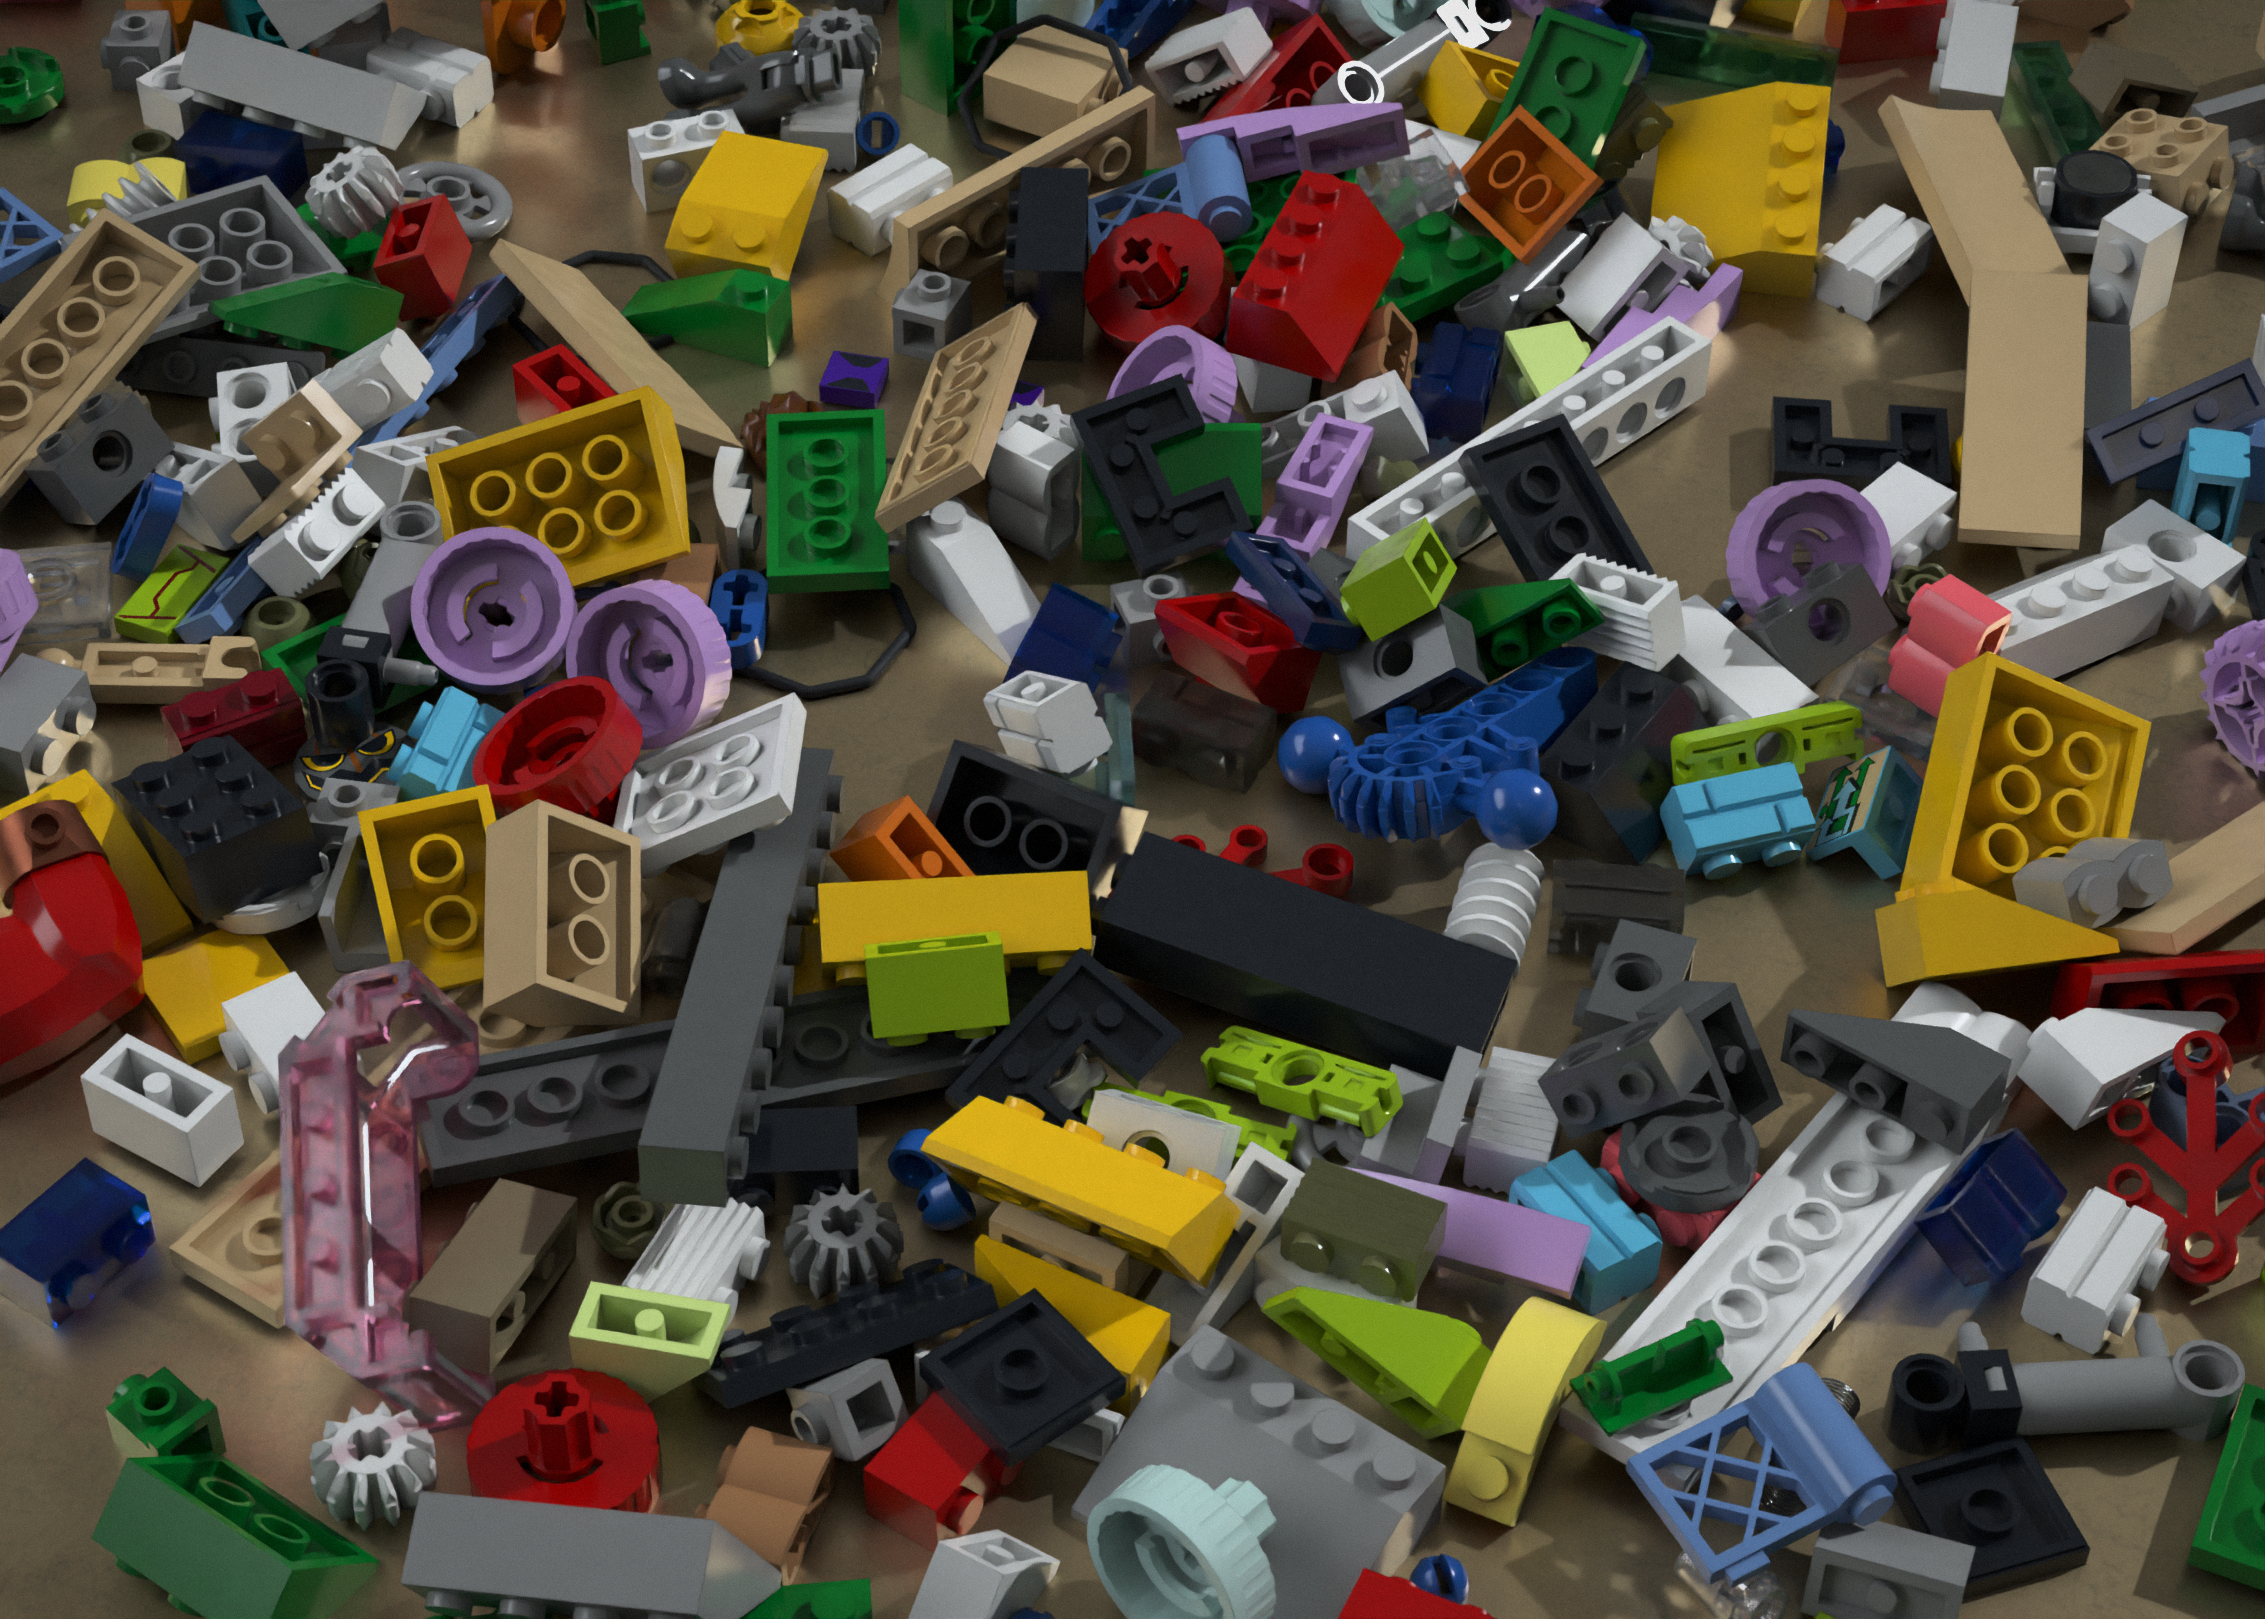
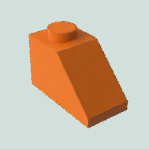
M909 795L863 814L829 854L852 882L976 876Z

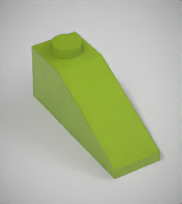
M1298 1286L1267 1299L1261 1309L1269 1318L1426 1440L1461 1429L1474 1393L1493 1353L1481 1343L1480 1334L1461 1320L1449 1318L1444 1314L1306 1286Z

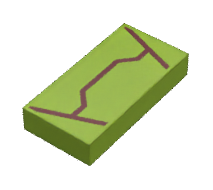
M177 544L113 617L116 632L151 644H174L180 638L174 628L231 564L230 559Z

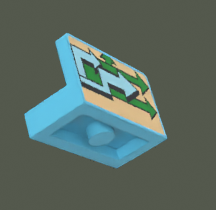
M1892 745L1864 756L1859 761H1853L1836 768L1830 775L1815 819V832L1809 839L1805 852L1813 861H1816L1852 846L1882 880L1903 872L1924 781Z

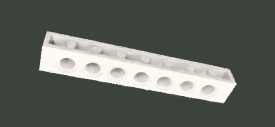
M1670 315L1348 518L1346 558L1357 562L1364 550L1426 517L1451 559H1455L1497 531L1458 463V459L1465 449L1564 413L1593 466L1596 467L1705 396L1712 341Z

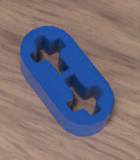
M155 473L148 475L116 544L112 560L113 574L141 583L145 582L150 576L178 515L183 497L182 482Z
M734 569L723 573L716 579L709 608L716 615L720 626L723 627L726 634L727 644L731 652L732 669H741L753 665L762 655L770 607L767 580L764 576L754 570ZM745 597L744 605H734L738 602L739 598ZM733 632H742L737 640L731 641Z

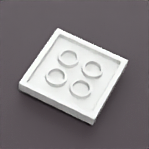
M795 692L649 752L635 760L632 769L623 778L613 828L641 838V878L655 877L664 872L672 863L696 853L699 855L711 854L722 848L729 840L750 831L762 832L770 830L783 822L787 816L792 815L807 714L806 709Z

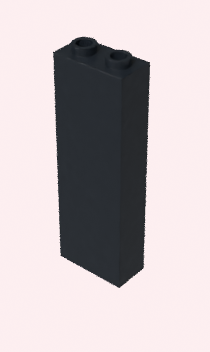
M1144 831L1133 854L1122 852L1110 883V889L1114 891L1110 899L1103 896L1098 898L1090 916L1091 935L1096 936L1093 958L1106 969L1390 1069L1391 1064H1395L1442 1082L1457 1046L1482 1054L1479 1065L1481 1067L1507 1004L1518 961L1147 831Z

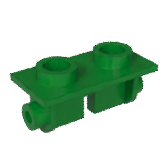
M1694 1318L1686 1323L1685 1329L1664 1337L1657 1342L1639 1348L1610 1362L1601 1359L1593 1363L1591 1371L1569 1380V1386L1609 1438L1733 1382V1376L1716 1356V1349L1724 1346V1336L1719 1325L1712 1319L1703 1322L1699 1318Z

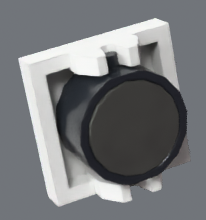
M2079 150L2067 154L2058 161L2056 169L2034 167L2030 184L2031 191L2062 254L2070 252L2094 254L2101 219L2142 191L2152 196V190L2149 189L2150 175L2137 174L2136 169L2125 159L2099 150Z

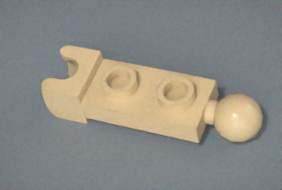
M212 636L210 644L88 642L83 660H74L73 656L67 651L55 647L41 650L34 656L86 671L92 699L95 703L173 704L181 701L183 697L197 691L208 692L240 681L251 672L261 671L257 643L252 637Z

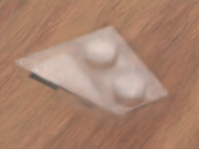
M1431 128L1408 140L1411 154L1382 161L1380 164L1379 172L1381 177L1375 183L1372 197L1378 206L1377 210L1395 233L1431 212L1447 209L1455 203L1458 197L1470 191L1462 172Z

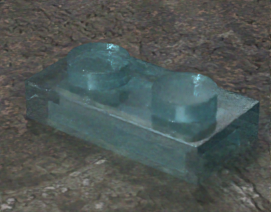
M1129 692L1104 693L1103 721L1113 743L1109 747L1110 750L1100 755L1105 756V762H1098L1094 767L1095 790L1135 806V770Z

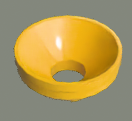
M740 0L730 6L716 23V49L719 52L720 46L738 42L743 49L751 50L756 57L772 52L792 50L794 30L798 29L799 18L805 16L785 0Z

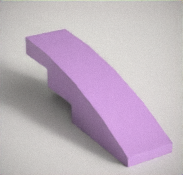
M1339 103L1290 107L1231 116L1176 129L1183 162L1189 147L1203 136L1214 134L1231 139L1238 147L1246 183L1300 170L1301 174H1303L1304 170L1335 174L1411 154L1401 103Z
M1722 263L1699 292L1678 284L1654 313L1632 306L1581 365L1580 371L1669 315L1707 339L1712 340L1737 315L1743 270Z
M1318 412L1277 480L1275 502L1256 534L1284 538L1305 563L1321 547L1326 549L1373 438L1374 427ZM1240 575L1231 591L1239 593L1270 611L1267 607L1268 602Z
M1345 1167L1448 1203L1444 1241L1429 1270L1439 1273L1441 1267L1501 1286H1504L1506 1280L1565 1299H1571L1592 1236L1591 1226L1449 1187Z

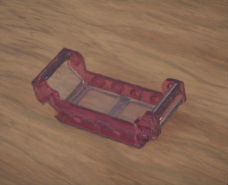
M408 959L342 975L326 995L334 1004L304 1041L294 1035L278 1055L284 1325L366 1388H371L400 1412L410 1409L414 1418L418 1420V1425L421 1428H427L428 1433L431 1434L472 1425L476 1416L484 1409V1405L496 1396V1385L493 1373L488 1376L458 1368L437 1352L436 1338L426 1330L411 1332V1338H409V1323H405L402 1320V1306L406 1292L413 1281H421L423 1278L416 1103L451 1096L463 1090L476 1075L480 1060L478 1025Z

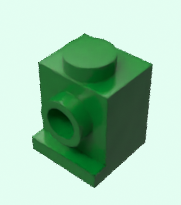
M582 0L586 39L601 65L651 54V45L639 27L646 23L645 11L641 0Z
M165 1366L148 1378L143 1374H135L126 1378L114 1391L111 1404L105 1408L114 1444L129 1458L219 1453L222 1455L227 1451L217 1406L208 1398L202 1401ZM190 1436L189 1439H187L185 1442H183L182 1444H180L178 1447H176L175 1449H173V1450L171 1451L172 1448H174L175 1446H177L179 1443H181L182 1441H184L186 1438H188V1437Z

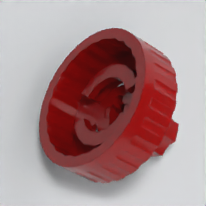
M1162 211L1160 213L1143 214L1141 217L1128 220L1122 226L1114 229L1106 239H1103L1096 252L1092 255L1085 273L1084 297L1090 315L1106 339L1117 351L1128 357L1152 333L1171 325H1183L1211 341L1215 339L1226 325L1231 287H1237V282L1229 258L1209 228H1206L1202 222L1190 218L1188 215ZM1188 270L1184 290L1173 302L1158 309H1139L1141 304L1157 306L1170 301L1180 290L1183 282V271Z
M597 676L568 678L530 695L495 724L484 738L475 755L472 767L473 779L477 786L488 784L493 807L501 818L540 799L611 826L615 821L621 792L618 785L632 769V765L640 754V748L643 744L642 726L612 684L607 680Z
M569 1368L564 1370H547L543 1373L521 1378L520 1381L502 1389L497 1396L491 1398L484 1405V1409L476 1416L472 1424L471 1433L468 1435L466 1460L472 1496L651 1514L661 1492L663 1467L659 1431L654 1420V1414L650 1406L644 1402L643 1397L636 1390L631 1389L618 1378L607 1376L606 1373ZM528 1461L535 1473L544 1479L554 1481L574 1480L586 1474L594 1465L599 1467L592 1474L575 1482L554 1484L535 1479L531 1476L528 1469H522L519 1463Z

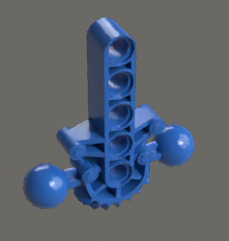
M1564 646L1552 649L1448 712L1417 716V710L1411 706L1393 707L1386 711L1385 714L1387 733L1370 735L1365 739L1364 745L1355 747L1349 730L1334 719L1326 716L1301 718L1292 723L1279 739L1278 765L1284 779L1299 791L1310 795L1329 793L1331 807L1335 810L1336 821L1345 824L1347 831L1353 833L1362 832L1363 837L1372 840L1384 837L1388 843L1398 839H1410L1413 843L1423 838H1432L1437 841L1440 835L1452 832L1467 819L1477 818L1483 835L1499 847L1507 850L1532 848L1542 843L1556 826L1558 802L1550 783L1540 777L1538 755L1552 746L1599 691L1596 653L1591 649L1580 646Z

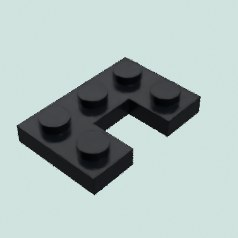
M1182 373L1070 414L1069 424L1140 579L1225 548L1232 531L1253 534L1254 527L1230 476L1173 496L1154 455V452L1204 434L1205 422Z
M1773 396L1771 408L1772 486H1778L1789 481L1824 479L1845 484L1860 493L1899 461L1951 489L1952 477L1947 408L1889 404L1886 419L1887 441L1832 437L1831 400Z
M1080 948L1010 1022V1025H1007L945 1091V1101L959 1112L979 1095L1004 1104L1007 1096H1013L1041 1109L1045 1113L1042 1120L1063 1128L1067 1119L1085 1124L1046 1090L1086 1047L1138 1090L1182 1043L1184 1033L1083 948Z

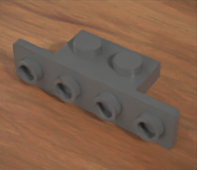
M215 323L141 346L115 379L117 382L122 381L125 387L129 385L135 389L213 398L218 397V372L287 362L298 391L313 377L325 371V354L320 351L298 350L279 344L277 342L278 337L270 336L268 331L259 329L258 337L250 338L226 330L215 329Z

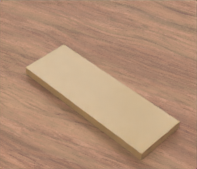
M500 238L489 253L491 260L617 395L650 385L672 408L681 448L715 460L720 446L743 449V458L745 459L749 453V448L579 269Z
M1972 269L1957 542L2079 550L2081 536L2088 275Z
M1028 302L1019 303L935 352L875 512L874 518L886 534L984 480L1038 320V315Z
M2265 800L2169 860L2168 863L2174 886L2161 900L2143 908H2122L2112 920L2091 930L2118 939L2120 951L2177 956L2265 898Z

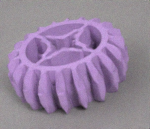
M2265 619L2260 621L2252 620L2239 625L2234 629L2226 631L2222 637L2214 640V648L2204 653L2207 667L2200 671L2201 679L2207 686V689L2200 695L2209 705L2210 714L2206 719L2212 721L2217 729L2216 740H2222L2227 746L2228 752L2234 755L2244 767L2252 768L2257 779H2265Z

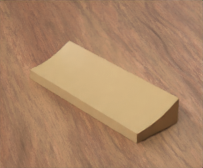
M1139 85L893 218V242L890 260L875 294L893 306L899 289H906L919 269L940 272L950 277L970 281L971 285L1003 268L1004 258H1009L1006 257L1009 190H1020L1022 167L1089 169L1088 200L1142 179L1144 170L1154 169L1155 94Z
M1890 94L1877 111L1968 307L1972 269L2072 274L1991 110L1937 109L1908 102Z
M102 207L0 324V512L30 478L24 469L39 456L36 450L42 441L57 431L65 430L79 417L77 414L78 407L90 396L106 389L200 278L199 264L105 207Z

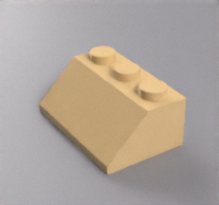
M540 799L486 826L484 1010L535 1027L632 1024L641 1020V838Z

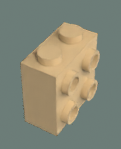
M1042 25L1022 33L983 73L984 118L1004 124L1011 129L1022 130L1045 137L1114 100L1119 96L1123 86L1107 47L1056 28ZM1119 47L1128 69V50Z

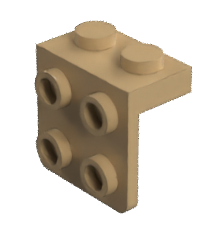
M2134 109L2125 113L2089 149L2115 154L2128 161L2136 169L2137 174L2150 175L2151 182L2159 183V200L2188 215L2186 228L2198 216L2204 213L2207 206L2223 190L2229 187L2234 175V161L2232 158H2229L2228 126L2207 123L2205 119L2199 117L2178 118L2157 114L2152 109Z

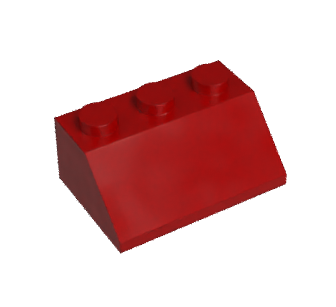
M2265 949L2216 950L2179 954L2177 956L2149 955L2145 957L2062 962L2059 966L2049 1008L2052 1017H2056L2059 1021L2085 1008L2217 1012L2226 1020L2218 1035L2225 1041L2230 1055L2265 1052ZM2210 1048L2208 1049L2204 1057L2211 1055L2212 1050Z

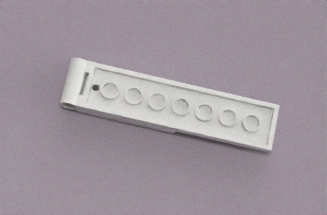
M1837 1091L1603 1357L1604 1360L1610 1362L1685 1329L1686 1323L1689 1320L1699 1318L1706 1322L1712 1319L1719 1325L1724 1336V1346L1716 1349V1356L1733 1376V1382L1609 1438L1575 1392H1573L1560 1406L1558 1425L1627 1465L1628 1458L1754 1396L1761 1385L1771 1376L1785 1367L1795 1364L1824 1328L1830 1332L1835 1330L1980 1156L1981 1143H1987L1998 1130L2007 1113L2010 1096L2004 1093L2000 1108L1960 1156L1936 1142L1924 1139L1915 1131L1875 1110L1860 1105L1856 1100ZM1740 1429L1719 1439L1717 1454H1720ZM1709 1444L1700 1449L1708 1451ZM1672 1462L1654 1472L1666 1488L1687 1493L1703 1474V1469Z

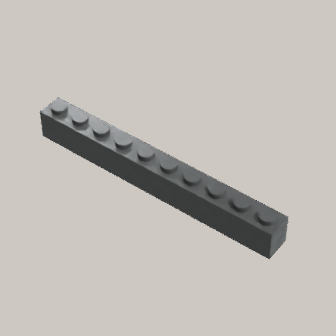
M802 747L792 815L787 816L783 822L770 830L762 832L753 830L729 841L638 1142L641 1201L726 1208L733 1179H745L749 1157V1140L745 1135H756L758 1131L761 1097L757 1090L768 1091L770 1086L772 1050L769 1047L779 1048L781 1044L784 1013L783 1007L780 1006H791L795 973L794 966L791 965H802L805 949L804 926H812L816 903L815 888H818V884L824 883L825 850L833 849L836 829L835 813L842 814L844 807L845 776L835 775L834 750Z

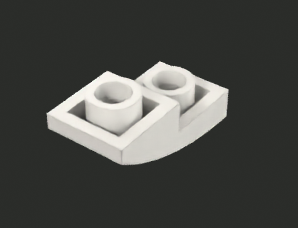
M720 446L713 472L716 534L722 560L727 570L731 571L742 569L748 550H757L761 537L762 520L760 515L753 514V477L751 474L744 473L743 449Z

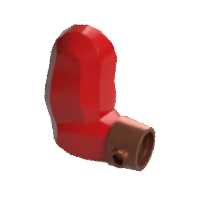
M65 799L35 803L19 809L0 820V896L5 908L12 910L11 916L0 918V1086L31 1072L43 1069L68 1056L93 1036L139 1005L145 996L141 937L126 892L109 867L110 861L107 854L76 805Z

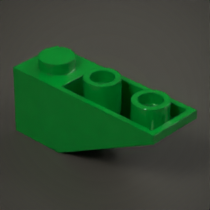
M330 272L211 301L208 311L225 320L223 329L250 338H257L260 329L279 334L277 342L294 349L312 350L313 343L332 347L331 356L344 360L395 329L404 295L383 284L337 272Z
M1571 578L1466 589L1440 602L1443 606L1471 622L1488 683L1605 622V615Z

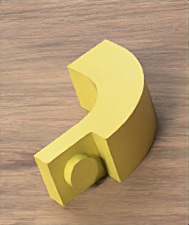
M1532 1296L1522 1304L1497 1343L1474 1393L1461 1427L1466 1432L1442 1500L1508 1526L1516 1525L1548 1434L1560 1411V1406L1573 1391L1569 1386V1380L1591 1370L1608 1322L1537 1296Z

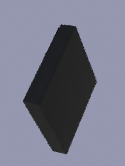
M1036 1288L919 1359V1375L1009 1469L1126 1394V1378Z
M2023 1434L1892 1470L1898 1479V1484L1892 1496L1911 1530L1976 1547L1963 1599L2087 1564L2091 1548Z

